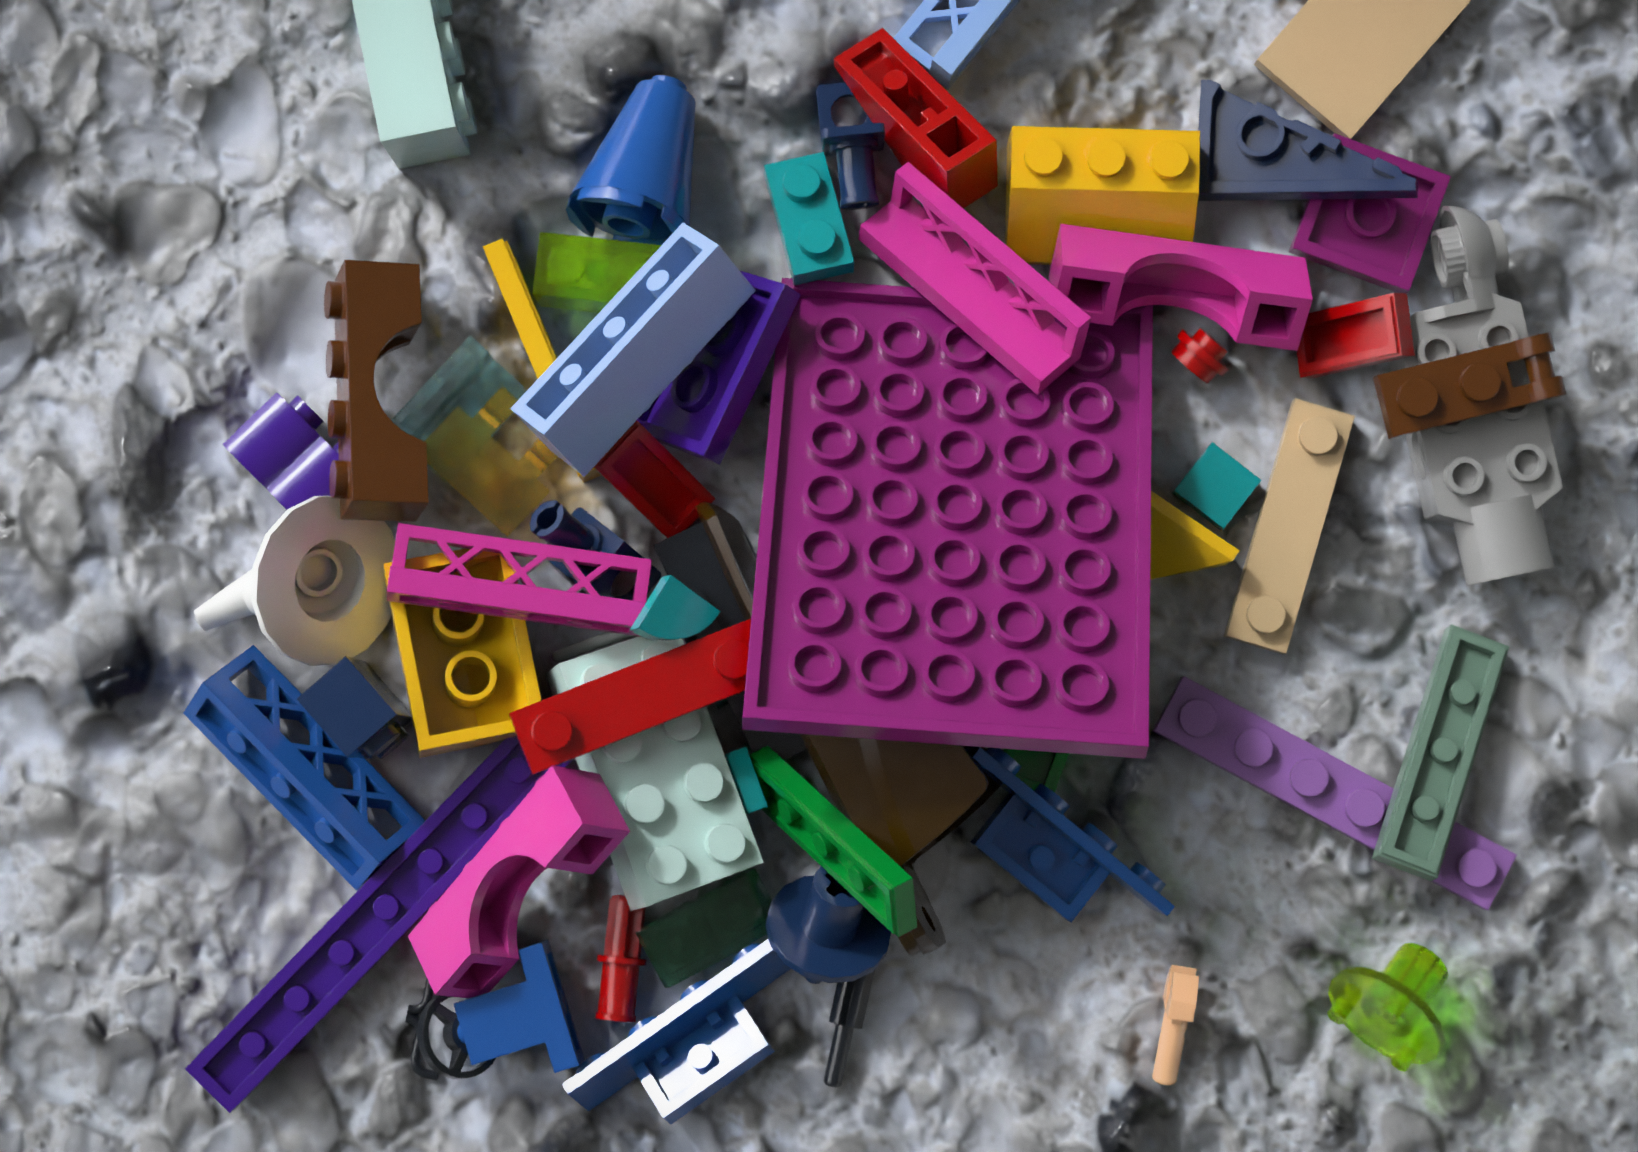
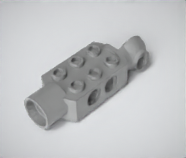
M1443 206L1440 212V229L1432 231L1431 250L1438 280L1443 288H1452L1455 303L1415 312L1410 316L1415 356L1390 361L1391 372L1529 337L1521 302L1499 295L1495 276L1507 274L1509 270V253L1504 231L1497 219L1483 221L1478 215L1467 209ZM1524 360L1507 364L1513 387L1530 383ZM1543 401L1406 435L1424 519L1454 528L1466 586L1555 567L1541 506L1560 491L1563 486Z

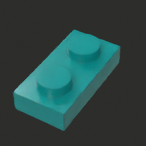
M824 152L764 165V178L793 285L854 272V259Z

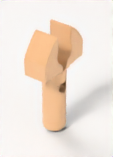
M1171 965L1167 975L1163 993L1165 1011L1152 1074L1153 1080L1161 1085L1170 1086L1177 1082L1185 1032L1188 1022H1193L1197 1004L1199 976H1196V968Z

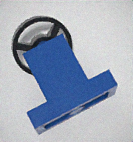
M549 939L524 946L518 950L526 981L454 1003L456 1013L440 1004L450 998V996L437 995L429 1001L418 1021L417 1041L424 1060L435 1072L450 1079L474 1077L486 1071L497 1057L542 1043L546 1044L554 1073L579 1066L585 1060ZM432 1014L444 1024L443 1039L447 1047L452 1050L449 1068L438 1060L430 1045L429 1023ZM468 1054L472 1065L480 1063L472 1070L461 1072Z

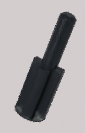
M875 970L855 981L837 983L829 1022L836 1025L823 1080L827 1086L838 1088L842 1085L854 1028L862 1029Z

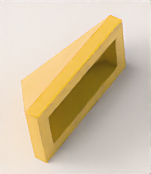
M1151 491L1150 580L1221 567L1235 559L1240 550Z

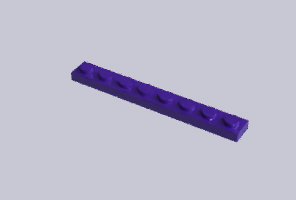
M517 736L505 739L197 1055L185 1070L229 1113L234 1111L416 924L429 908L439 900L461 874L465 865L477 855L498 830L500 824L510 816L532 790L537 780L549 769L532 775ZM575 759L557 766L567 768Z

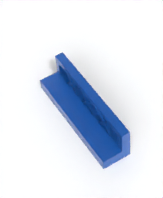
M252 645L202 682L183 714L340 875L358 891L426 820L366 759L347 757L297 700L301 693ZM248 669L266 687V700L247 698L231 681ZM280 718L299 721L309 731L310 745L291 743L280 732ZM323 763L342 765L353 776V790L334 787L324 777ZM367 807L385 809L402 828L386 840L368 822Z

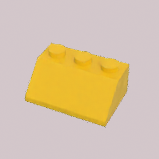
M1012 126L1007 141L1005 244L1028 264L1051 265L1060 224L1193 242L1199 198L1200 131Z
M464 548L453 550L457 558H460L471 549ZM483 551L464 565L473 578L503 582L514 574L500 553ZM443 553L406 559L405 568L439 573L451 563ZM392 562L383 563L386 588ZM457 571L452 574L460 576ZM389 601L419 758L479 747L517 736L509 718V713L541 701L526 621Z

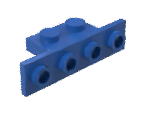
M966 746V751L981 771L1008 792L1004 800L970 841L976 848L1069 922L1075 919L1108 875L1113 877L1152 910L1166 916L1171 913L1175 906L1160 894L1166 886L1160 878L1138 862H1135L1131 869H1129L1115 858L1112 853L1118 845L1088 822L1083 830H1081L1066 818L1064 814L1070 806L1048 787L1041 783L1034 791L1015 776L1021 769V766L1000 748H988L984 751L981 747Z
M769 939L763 943H755L745 947L736 954L731 965L710 980L705 979L694 983L682 993L680 1001L659 1016L648 1017L637 1023L629 1031L628 1038L607 1053H598L583 1061L577 1068L576 1074L562 1084L569 1096L587 1111H590L638 1077L662 1117L670 1125L775 1052L743 1002L791 968L785 965L770 946Z

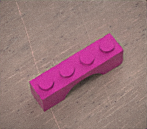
M1060 224L1049 271V282L1091 317L1090 323L1113 326L1123 313L1131 309L1148 305H1167L1188 309L1210 318L1223 327L1236 343L1298 351L1313 301L1306 258L1067 224Z
M552 765L537 780L532 790L510 816L500 824L494 835L477 855L465 865L461 874L439 900L429 908L427 914L408 935L435 995L472 998L491 992L519 960L517 946L518 917L523 899L534 880L547 868L593 875L629 834L630 830L600 774Z

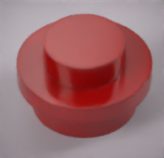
M1199 328L1193 336L1184 329L1177 334L1180 342L1173 348L1171 353L1203 382L1209 384L1217 374L1223 377L1229 371V368L1221 361L1228 351L1205 330Z

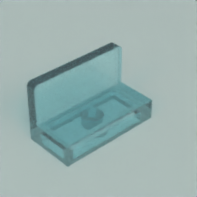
M470 335L391 421L406 433L427 443V466L444 482H450L514 414L511 407L524 395L527 389L498 364L490 353Z

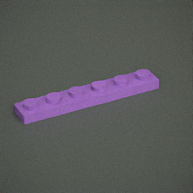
M1185 676L1180 677L1152 732L1374 851L1394 788ZM1455 822L1438 878L1431 882L1483 910H1489L1517 854Z

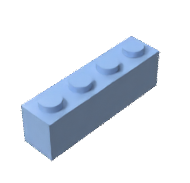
M682 223L511 407V410L551 452L585 477L756 290L718 244L685 223Z

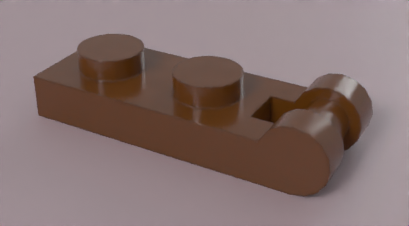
M1551 332L1373 377L1388 439L1566 395L1562 376L1555 377L1549 354L1555 351ZM1524 360L1530 383L1513 387L1507 364Z

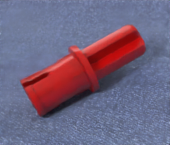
M613 895L609 900L604 955H597V961L603 962L598 1012H596L595 1018L619 1022H636L635 1009L640 966H646L647 959L641 958L646 907L630 911L625 895Z

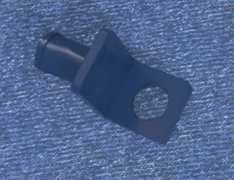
M845 82L819 85L816 89L822 152H824L825 156H836L841 195L840 208L844 210H860L879 205V197L876 191L873 152L884 149V123H872L867 115L862 125L838 127L833 122L831 116V109L834 103L840 98L855 96Z
M551 500L541 504L531 517L530 530L549 545L644 558L581 507L576 508L570 514L558 501ZM548 560L571 580L578 583L563 562ZM652 564L648 593L661 578V572ZM577 565L585 577L598 568ZM609 569L591 583L600 596L633 600L634 586L625 595L619 597L612 595V583L621 572L619 570Z

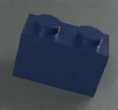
M345 656L297 698L300 704L347 757L372 759L378 756L379 759H383L409 736L403 727L412 720L411 713L365 661Z

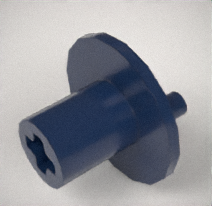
M821 866L815 872V875L803 876L783 886L771 900L765 925L770 946L785 965L804 976L812 984H819L821 982H850L873 972L886 956L891 932Z

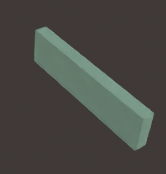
M1452 624L1444 630L1372 859L1428 881L1438 878L1509 646Z

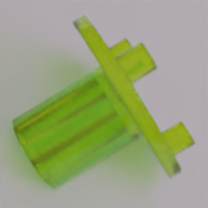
M1404 943L1398 948L1382 972L1367 967H1346L1336 973L1330 982L1328 990L1332 1006L1328 1010L1327 1015L1336 1024H1344L1366 1045L1384 1056L1392 1058L1391 1063L1396 1069L1406 1072L1411 1064L1425 1065L1437 1059L1442 1052L1446 1040L1441 1022L1429 1006L1448 979L1447 967L1437 955L1427 948L1414 943Z

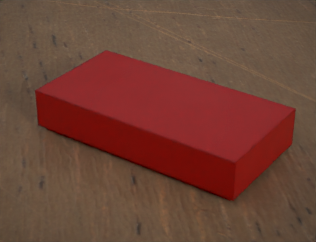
M1390 293L1309 313L1297 351L1300 378H1317L1415 356L1407 293Z
M637 420L594 466L666 538L688 529L699 517L695 506L702 502L712 503L716 499Z

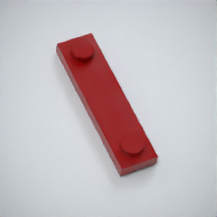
M748 619L509 713V718L532 775L545 771L552 765H560L744 692L751 620Z

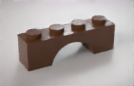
M344 260L335 281H327L324 294L326 319H335V340L328 341L326 350V374L328 378H336L337 400H331L328 408V434L330 438H338L339 460H333L330 467L331 498L340 499L341 520L416 522L429 503L427 443L400 429L383 411L374 387L375 364L383 356L398 348L409 345L422 323L420 264Z

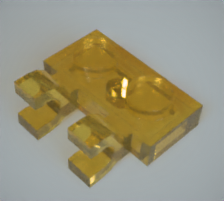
M502 385L473 417L458 405L426 438L425 442L427 443V463L508 537L550 493V489L538 477L558 456L551 452L537 438L518 460L492 436L498 427L513 413L511 407L518 401Z

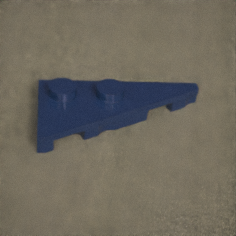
M1201 80L1198 131H1200L1198 201L1418 198V180L1402 173L1398 166L1378 157L1376 160H1373L1345 147L1340 139L1297 119L1287 120L1279 116L1275 109L1258 101L1256 104H1253L1223 90L1221 85L1213 80Z

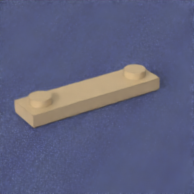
M1297 398L1291 402L1223 637L1282 655L1287 653L1355 418L1354 415Z

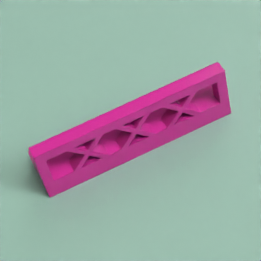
M907 162L899 168L894 176L891 201L860 225L858 240L1038 395L1080 359L1091 317L912 164ZM913 196L923 204L924 208L912 199ZM963 239L967 241L969 247L964 243ZM1007 276L1014 282L1015 286L1009 282ZM1054 317H1056L1061 323H1063L1067 327V330H1065L1060 324H1058L1055 321Z
M398 523L392 566H390L387 585V601L639 636L630 631V628L647 600L652 559ZM409 540L436 544L451 564L439 573L405 568ZM449 546L471 550L457 558ZM483 551L500 553L514 574L503 582L473 578L464 565ZM513 555L534 559L521 567ZM546 560L563 562L578 583L567 591L536 587L527 574ZM577 565L598 568L585 577ZM609 569L636 573L633 600L600 596L591 583ZM457 571L460 576L452 574ZM520 580L523 583V585L515 583H517ZM583 589L586 592V594L578 592H580Z

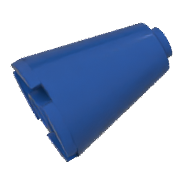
M656 75L652 79L640 81L636 85L569 196L566 213L569 220L580 231L593 238L595 228H598L613 235L610 245L612 247L642 255H653L682 223L690 226L696 101L687 91V87L683 82L671 76Z

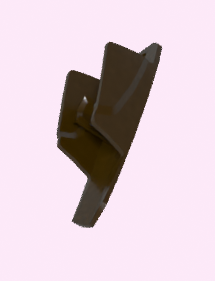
M702 502L695 506L745 621L751 620L756 572L755 556L740 522L721 507L712 503ZM800 734L837 809L913 877L917 928L898 937L902 946L910 956L920 952L924 955L938 949L946 943L941 923L914 870V863L920 856L967 820L1001 786L981 771L966 751V746Z

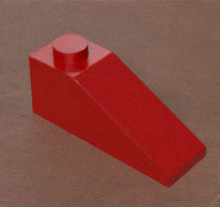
M879 29L833 58L834 67L872 123H884L885 142L902 166L907 162L912 164L963 209L998 187L997 140L885 29Z

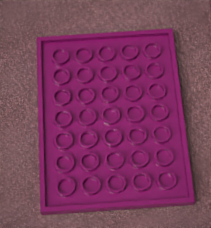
M782 278L781 283L788 285L800 293L801 296L775 349L742 730L1145 759L1149 748L1153 305L1137 307L1123 313L1113 326L1090 323L1080 359L1037 395L914 287L821 280L793 285L792 278ZM1054 318L1058 324H1060L1065 330H1067V327L1063 323H1061L1057 318Z

